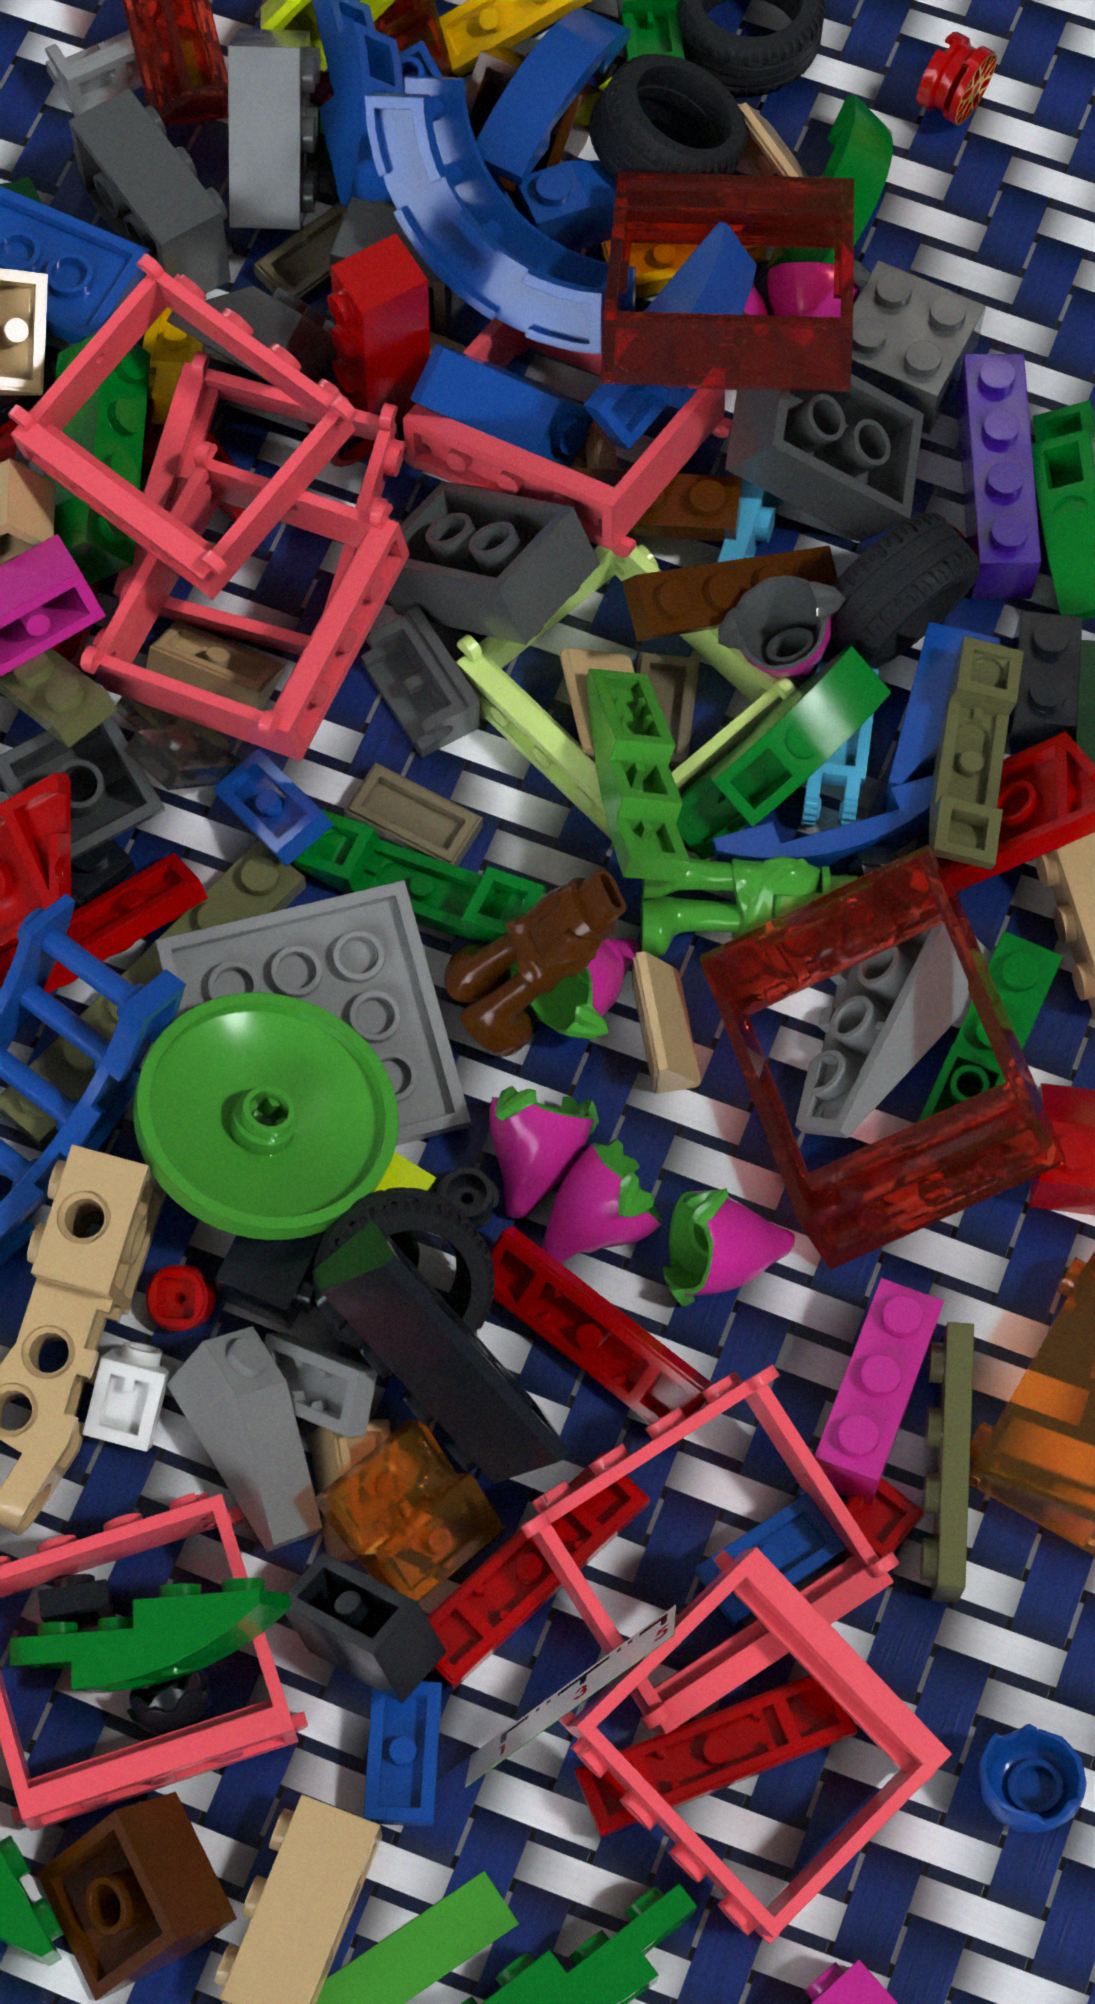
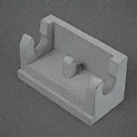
M148 4L137 8V12L142 19L137 21V27L65 58L56 44L45 48V52L50 59L45 62L47 72L74 116L101 104L129 88L131 91H134L176 72L171 35L163 27Z

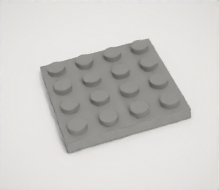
M405 880L155 940L162 972L167 969L186 983L175 1019L201 1003L230 994L264 992L304 1000L329 1011L347 1023L370 1045L379 1057L391 1080L397 1100L399 1121L396 1146L470 1127L471 1119Z

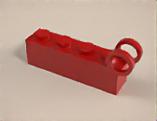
M397 233L330 266L332 293L327 295V301L335 326L330 328V336L337 350V359L332 361V366L339 382L333 385L358 410L380 415L384 403L396 405L398 409L394 420L396 426L403 423L405 415L416 404L410 398L430 357L428 279ZM305 422L310 430H313L316 426L315 424ZM351 435L330 461L336 467L352 465L372 452L375 441L364 438L355 447L340 452L347 442L356 437Z

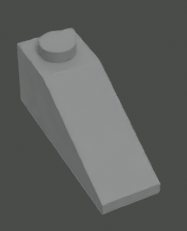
M253 1326L203 1341L166 1384L267 1552L317 1534L323 1527L286 1379Z

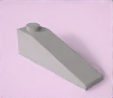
M860 908L857 913L856 925H851L833 960L829 978L837 985L832 1006L822 1009L818 1027L826 1033L821 1053L809 1063L795 1127L802 1133L848 1138L968 1008L973 995L979 988L980 981L993 954L950 912Z

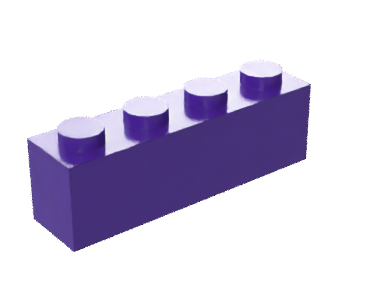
M964 354L956 391L966 538L968 545L976 553L980 561L979 576L970 589L971 600L1031 599L1041 565L1024 354Z

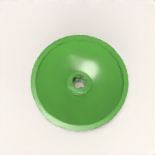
M264 992L230 994L201 1003L183 1013L160 1034L152 1045L139 1075L133 1102L134 1130L138 1146L145 1163L151 1168L152 1175L162 1189L182 1208L201 1221L217 1229L252 1239L289 1240L307 1237L329 1229L331 1224L348 1211L357 1200L363 1199L366 1195L375 1192L392 1160L398 1136L399 1114L393 1085L385 1067L370 1045L352 1027L329 1011L304 1000L281 994Z

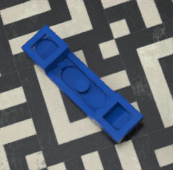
M582 7L574 9L561 18L541 38L520 65L494 106L476 140L478 150L488 171L521 186L548 150L550 131L595 71L602 74L605 73L630 39L631 29Z
M933 775L891 787L884 814L802 838L780 843L773 822L714 838L710 860L731 863V860L735 858L764 861L779 856H787L794 859L803 858L809 864L817 867L829 866L830 875L848 873L847 867L850 865L848 859L858 850L866 847L884 846L892 852H896L921 835L929 827Z

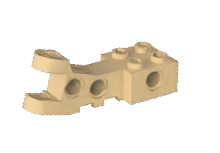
M73 1144L71 1145L67 1160L57 1161L49 1180L47 1195L49 1199L54 1201L46 1225L37 1224L32 1233L27 1251V1261L33 1263L31 1274L36 1277L35 1285L17 1341L0 1364V1440L22 1453L0 1488V1525L17 1536L22 1535L38 1517L80 1451L84 1438L82 1434L85 1423L79 1422V1418L76 1416L86 1384H95L101 1360L98 1357L97 1349L106 1321L108 1319L120 1323L122 1313L129 1315L167 1194L152 1175L149 1165ZM104 1220V1224L98 1233L85 1238L86 1231L93 1223ZM54 1341L67 1342L69 1357L65 1365L52 1373L42 1372L39 1366V1355L42 1349ZM16 1398H28L32 1405V1415L28 1423L18 1430H6L2 1423V1414L6 1405Z

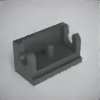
M418 605L407 610V614L381 626L366 637L365 640L371 650L361 656V664L421 758L480 728V701Z

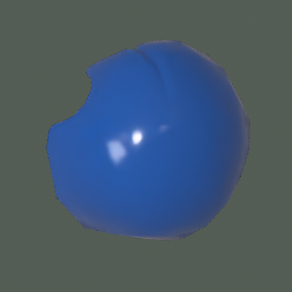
M1026 1724L1020 1729L1002 1736L998 1733L993 1734L987 1742L978 1767L984 1803L998 1822L1014 1831L1033 1834L1055 1829L1067 1823L1078 1813L1085 1796L1087 1781L1082 1758L1062 1736L1037 1729L1031 1724Z

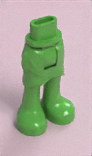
M779 856L764 861L735 858L730 863L689 857L691 863L684 883L641 879V952L646 951L657 958L666 954L674 936L686 932H729L732 939L749 937L794 938L815 934L817 926L819 932H828L829 924L856 925L858 876L830 875L829 866L817 867L809 864L803 858L794 859L787 856ZM681 890L731 891L734 893L736 901L683 899L666 895Z

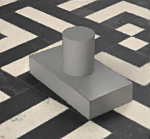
M266 1333L264 1345L287 1381L295 1415L345 1437L365 1436L378 1373L362 1362L353 1361L290 1334Z

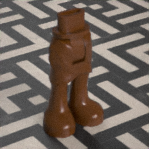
M597 869L587 879L573 878L569 883L543 896L527 912L521 913L516 918L507 921L505 924L508 932L487 946L482 944L468 945L451 956L445 968L444 982L446 990L457 1001L474 1002L460 1013V1022L465 1030L481 1046L496 1055L506 1057L514 1055L529 1042L533 1032L531 1018L524 1009L543 993L551 992L566 977L570 978L583 972L589 963L595 959L597 951L604 940L615 932V920L626 911V903L615 879L608 871ZM517 962L519 973L506 981L508 978L507 970Z

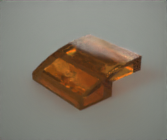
M419 1419L408 1420L314 1498V1501L341 1540L372 1578L418 1603L505 1529L472 1474L456 1473L428 1426H425Z

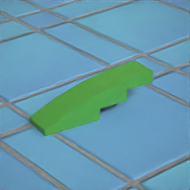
M589 668L586 684L598 782L609 833L622 876L625 878L684 883L691 861L676 825L683 802L669 768L675 743L648 674Z

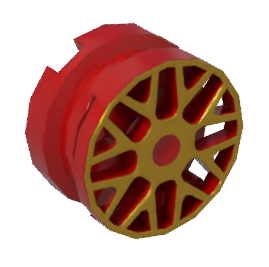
M952 32L945 39V43L949 44L950 47L944 51L937 49L930 60L918 87L916 101L918 105L929 111H933L936 108L943 111L944 119L957 126L968 119L983 97L996 68L997 54L985 46H980L976 49L971 46L970 38L959 32Z

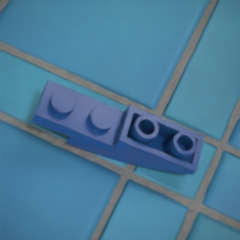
M312 0L318 24V34L322 41L329 71V81L334 92V96L319 108L325 133V143L329 150L335 176L336 191L341 205L348 208L352 197L368 201H385L394 205L386 188L383 176H378L373 161L367 132L364 95L371 92L404 93L397 41L375 30L370 6L358 0Z
M718 222L645 309V312L653 322L583 405L617 447L630 450L667 405L681 409L701 386L735 331L752 289L757 265L727 223Z

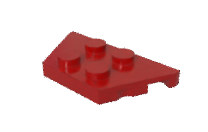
M1066 731L1003 759L997 808L1002 809L1003 812L995 866L992 870L936 856L928 875L916 876L917 894L915 898L923 906L1006 872L1011 868L1095 832V764Z
M54 772L0 803V953L19 942L17 939L19 927L32 911L37 908L47 909L64 894L71 897V781L67 773Z

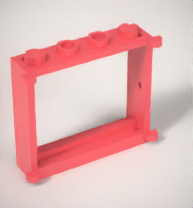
M144 253L136 265L147 275L32 410L28 413L21 406L15 404L9 411V418L19 424L11 433V436L22 455L28 461L214 600L355 431L352 420L357 415V411L350 404L348 398L343 396L339 389L325 379H320L317 384L300 372L301 364L286 349L276 343L267 348L252 337L254 334L253 329L240 315L229 308H225L220 313L204 301L206 299L205 293L191 279L178 273L172 278L164 272L163 267L153 257ZM167 307L320 419L319 423L215 547L62 432L64 427Z
M495 318L463 353L505 368L516 355H523L529 348H533L606 378L639 337L607 325V350L599 355L576 352L534 341L525 337L526 333L514 329ZM716 368L711 369L690 400L682 406L615 487L474 429L417 403L403 418L404 442L406 443L403 452L404 460L413 469L424 470L455 484L574 507L590 542L611 550L619 557L626 558L636 547V540L626 535L662 493L664 488L667 487L711 433L719 438H726L731 433L732 420L724 417L725 372Z
M197 351L192 364L187 362L183 364L144 494L169 513L175 505V496L179 484L183 478L189 479L196 467L194 461L195 450L202 440L206 441L219 398L315 425L319 423L320 419L275 386L209 369L210 354ZM384 403L380 415L356 409L357 415L352 420L355 431L352 435L373 440L375 443L355 508L371 512L377 500L388 502V499L381 498L388 475L397 477L403 462V452L406 446L404 441L399 440L400 435L394 420L398 409L396 405ZM135 542L133 565L120 571L113 591L118 600L125 582L137 574L147 555V550L137 542ZM344 544L325 608L355 554L356 547ZM171 596L168 597L158 615L299 656L311 637L310 635Z
M202 440L196 447L194 454L196 467L189 479L183 478L179 484L175 496V505L170 512L201 537L221 501L246 510L271 480L270 478L214 460L213 457L218 450L217 445ZM304 491L281 518L280 522L356 547L357 550L272 710L261 711L132 664L180 577L178 573L149 551H147V555L137 574L125 582L120 593L119 606L107 628H102L97 633L92 643L94 646L89 645L84 650L80 661L81 669L93 675L96 673L106 691L302 761L410 555L399 522L388 519L393 510L392 504L377 500L371 512H367Z
M773 1364L744 1381L740 1379L736 1371L730 1373L701 1392L708 1404L693 1414L685 1417L680 1407L674 1409L645 1428L652 1439L645 1445L629 1454L622 1443L588 1465L595 1477L572 1490L565 1480L531 1502L538 1514L525 1521L524 1525L520 1526L527 1539L533 1538L605 1655H608L625 1641L551 1523L742 1399H745L804 1493L810 1495L847 1547L844 1554L847 1560L799 1592L831 1625L894 1583L888 1571L896 1567L900 1562L893 1551L888 1552L881 1558H878L770 1389L768 1383L780 1376ZM756 1619L654 1688L646 1677L630 1695L644 1715L640 1719L646 1729H652L655 1734H668L785 1656L789 1651L759 1619Z
M207 1492L198 1495L191 1493L170 1502L168 1505L169 1511L143 1519L140 1513L126 1514L106 1522L103 1525L104 1532L80 1540H77L76 1535L58 1536L38 1545L36 1548L37 1554L12 1562L10 1557L0 1556V1598L217 1527L233 1578H248L233 1531V1527L244 1522L241 1508L239 1506L227 1510L222 1494L208 1497ZM265 1632L254 1638L253 1643L270 1699L32 1779L0 1669V1742L18 1807L10 1809L14 1823H25L32 1832L299 1742L296 1732L308 1727L304 1711L290 1715Z
M757 1547L743 1550L735 1559L725 1550H722L713 1559L716 1566L722 1572L676 1617L674 1636L611 1681L577 1716L570 1711L558 1721L573 1736L578 1738L571 1746V1749L577 1754V1757L599 1778L609 1771L627 1792L619 1800L628 1812L649 1831L658 1824L676 1843L669 1851L674 1861L697 1883L707 1876L725 1895L717 1905L735 1926H738L745 1935L748 1936L755 1930L763 1940L771 1944L793 1918L924 1783L928 1782L952 1753ZM731 1592L744 1603L900 1769L766 1908L597 1728Z

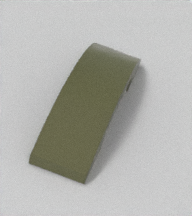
M964 636L960 642L946 700L934 767L929 815L930 855L992 870L996 864L1003 812L1002 809L997 808L1009 715L1017 704L1024 651Z

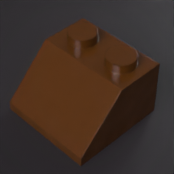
M506 47L480 51L466 92L470 125L477 138L494 106L520 65L526 59V56ZM588 83L585 84L550 131L549 148L531 173L577 159L589 136V121L592 109L603 90ZM498 175L503 186L515 193V183Z
M176 1792L116 1809L36 1873L95 2001L108 1997L196 1950L237 1919Z

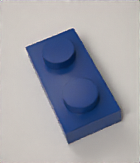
M259 748L212 788L220 800L286 867L333 826L324 812Z
M806 1493L722 1550H725L735 1559L743 1550L757 1547L789 1582L796 1587L844 1555L847 1547L810 1495ZM722 1550L696 1566L695 1574L705 1588L722 1572L713 1561ZM733 1592L718 1605L733 1628L754 1616Z
M422 1681L403 1704L372 1687L364 1819L384 1825L434 1827L442 1682Z

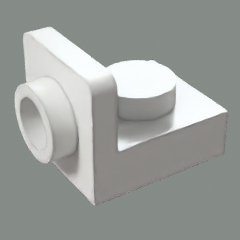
M124 1342L122 1348H112L101 1357L82 1435L147 1452L153 1445L167 1387L166 1384L175 1375L177 1363L161 1359L162 1350L143 1343Z

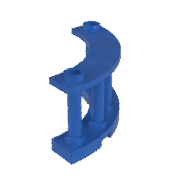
M405 76V93L371 92L364 95L367 132L373 161L378 176H383L386 188L396 207V211L393 213L414 249L431 270L458 297L491 320L497 318L512 328L526 333L525 337L569 351L601 355L607 350V325L628 328L635 326L636 267L592 259L566 248L534 227L514 208L499 189L484 163L473 135L466 104L465 78Z
M64 894L45 910L42 908L35 909L22 922L17 932L18 946L0 989V1078L57 1121L56 1129L59 1131L39 1159L28 1161L0 1139V1172L13 1181L12 1190L0 1202V1268L32 1236L35 1227L28 1221L48 1199L49 1180L57 1161L67 1160L72 1144L100 1152L116 1130L134 1101L137 1081L142 1070L139 1066L151 1042L154 1043L160 1034L174 1021L186 983L167 969L146 986L142 983L133 986L66 935L76 902L67 894ZM56 960L118 1007L116 1013L119 1016V1020L111 1040L43 989ZM30 1012L95 1061L94 1070H96V1073L81 1099L72 1101L7 1051Z

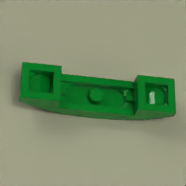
M855 94L846 97L827 137V140L835 148L802 218L786 224L766 266L768 270L773 266L792 262L835 264V255L847 257L877 205L891 164L893 152L892 132Z
M323 809L321 810L333 826L293 861L297 868L345 894L405 880L417 924L452 935L490 943L508 932L505 924L507 921L516 918L521 913L527 912L547 892L544 885L489 866L484 875L380 840L375 827Z

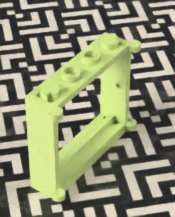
M642 544L640 546L636 545L635 549L626 558L619 557L611 550L599 545L593 550L600 565L581 584L579 590L569 597L547 621L541 632L526 645L487 636L478 644L468 634L457 642V647L465 655L456 664L479 698L480 714L610 839L611 836L600 792L595 759L584 753L581 744L509 677L502 668L613 576L616 575L623 581L634 575L661 571L652 553ZM718 628L680 634V636L753 704L671 772L679 794L684 792L756 731L755 724L796 690L794 684L787 677L773 678L748 663L739 649L727 648L719 644Z

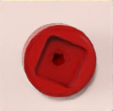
M172 1265L161 1269L152 1277L146 1291V1306L151 1318L160 1327L170 1331H188L200 1327L210 1318L216 1303L215 1288L211 1279L204 1271L191 1265Z

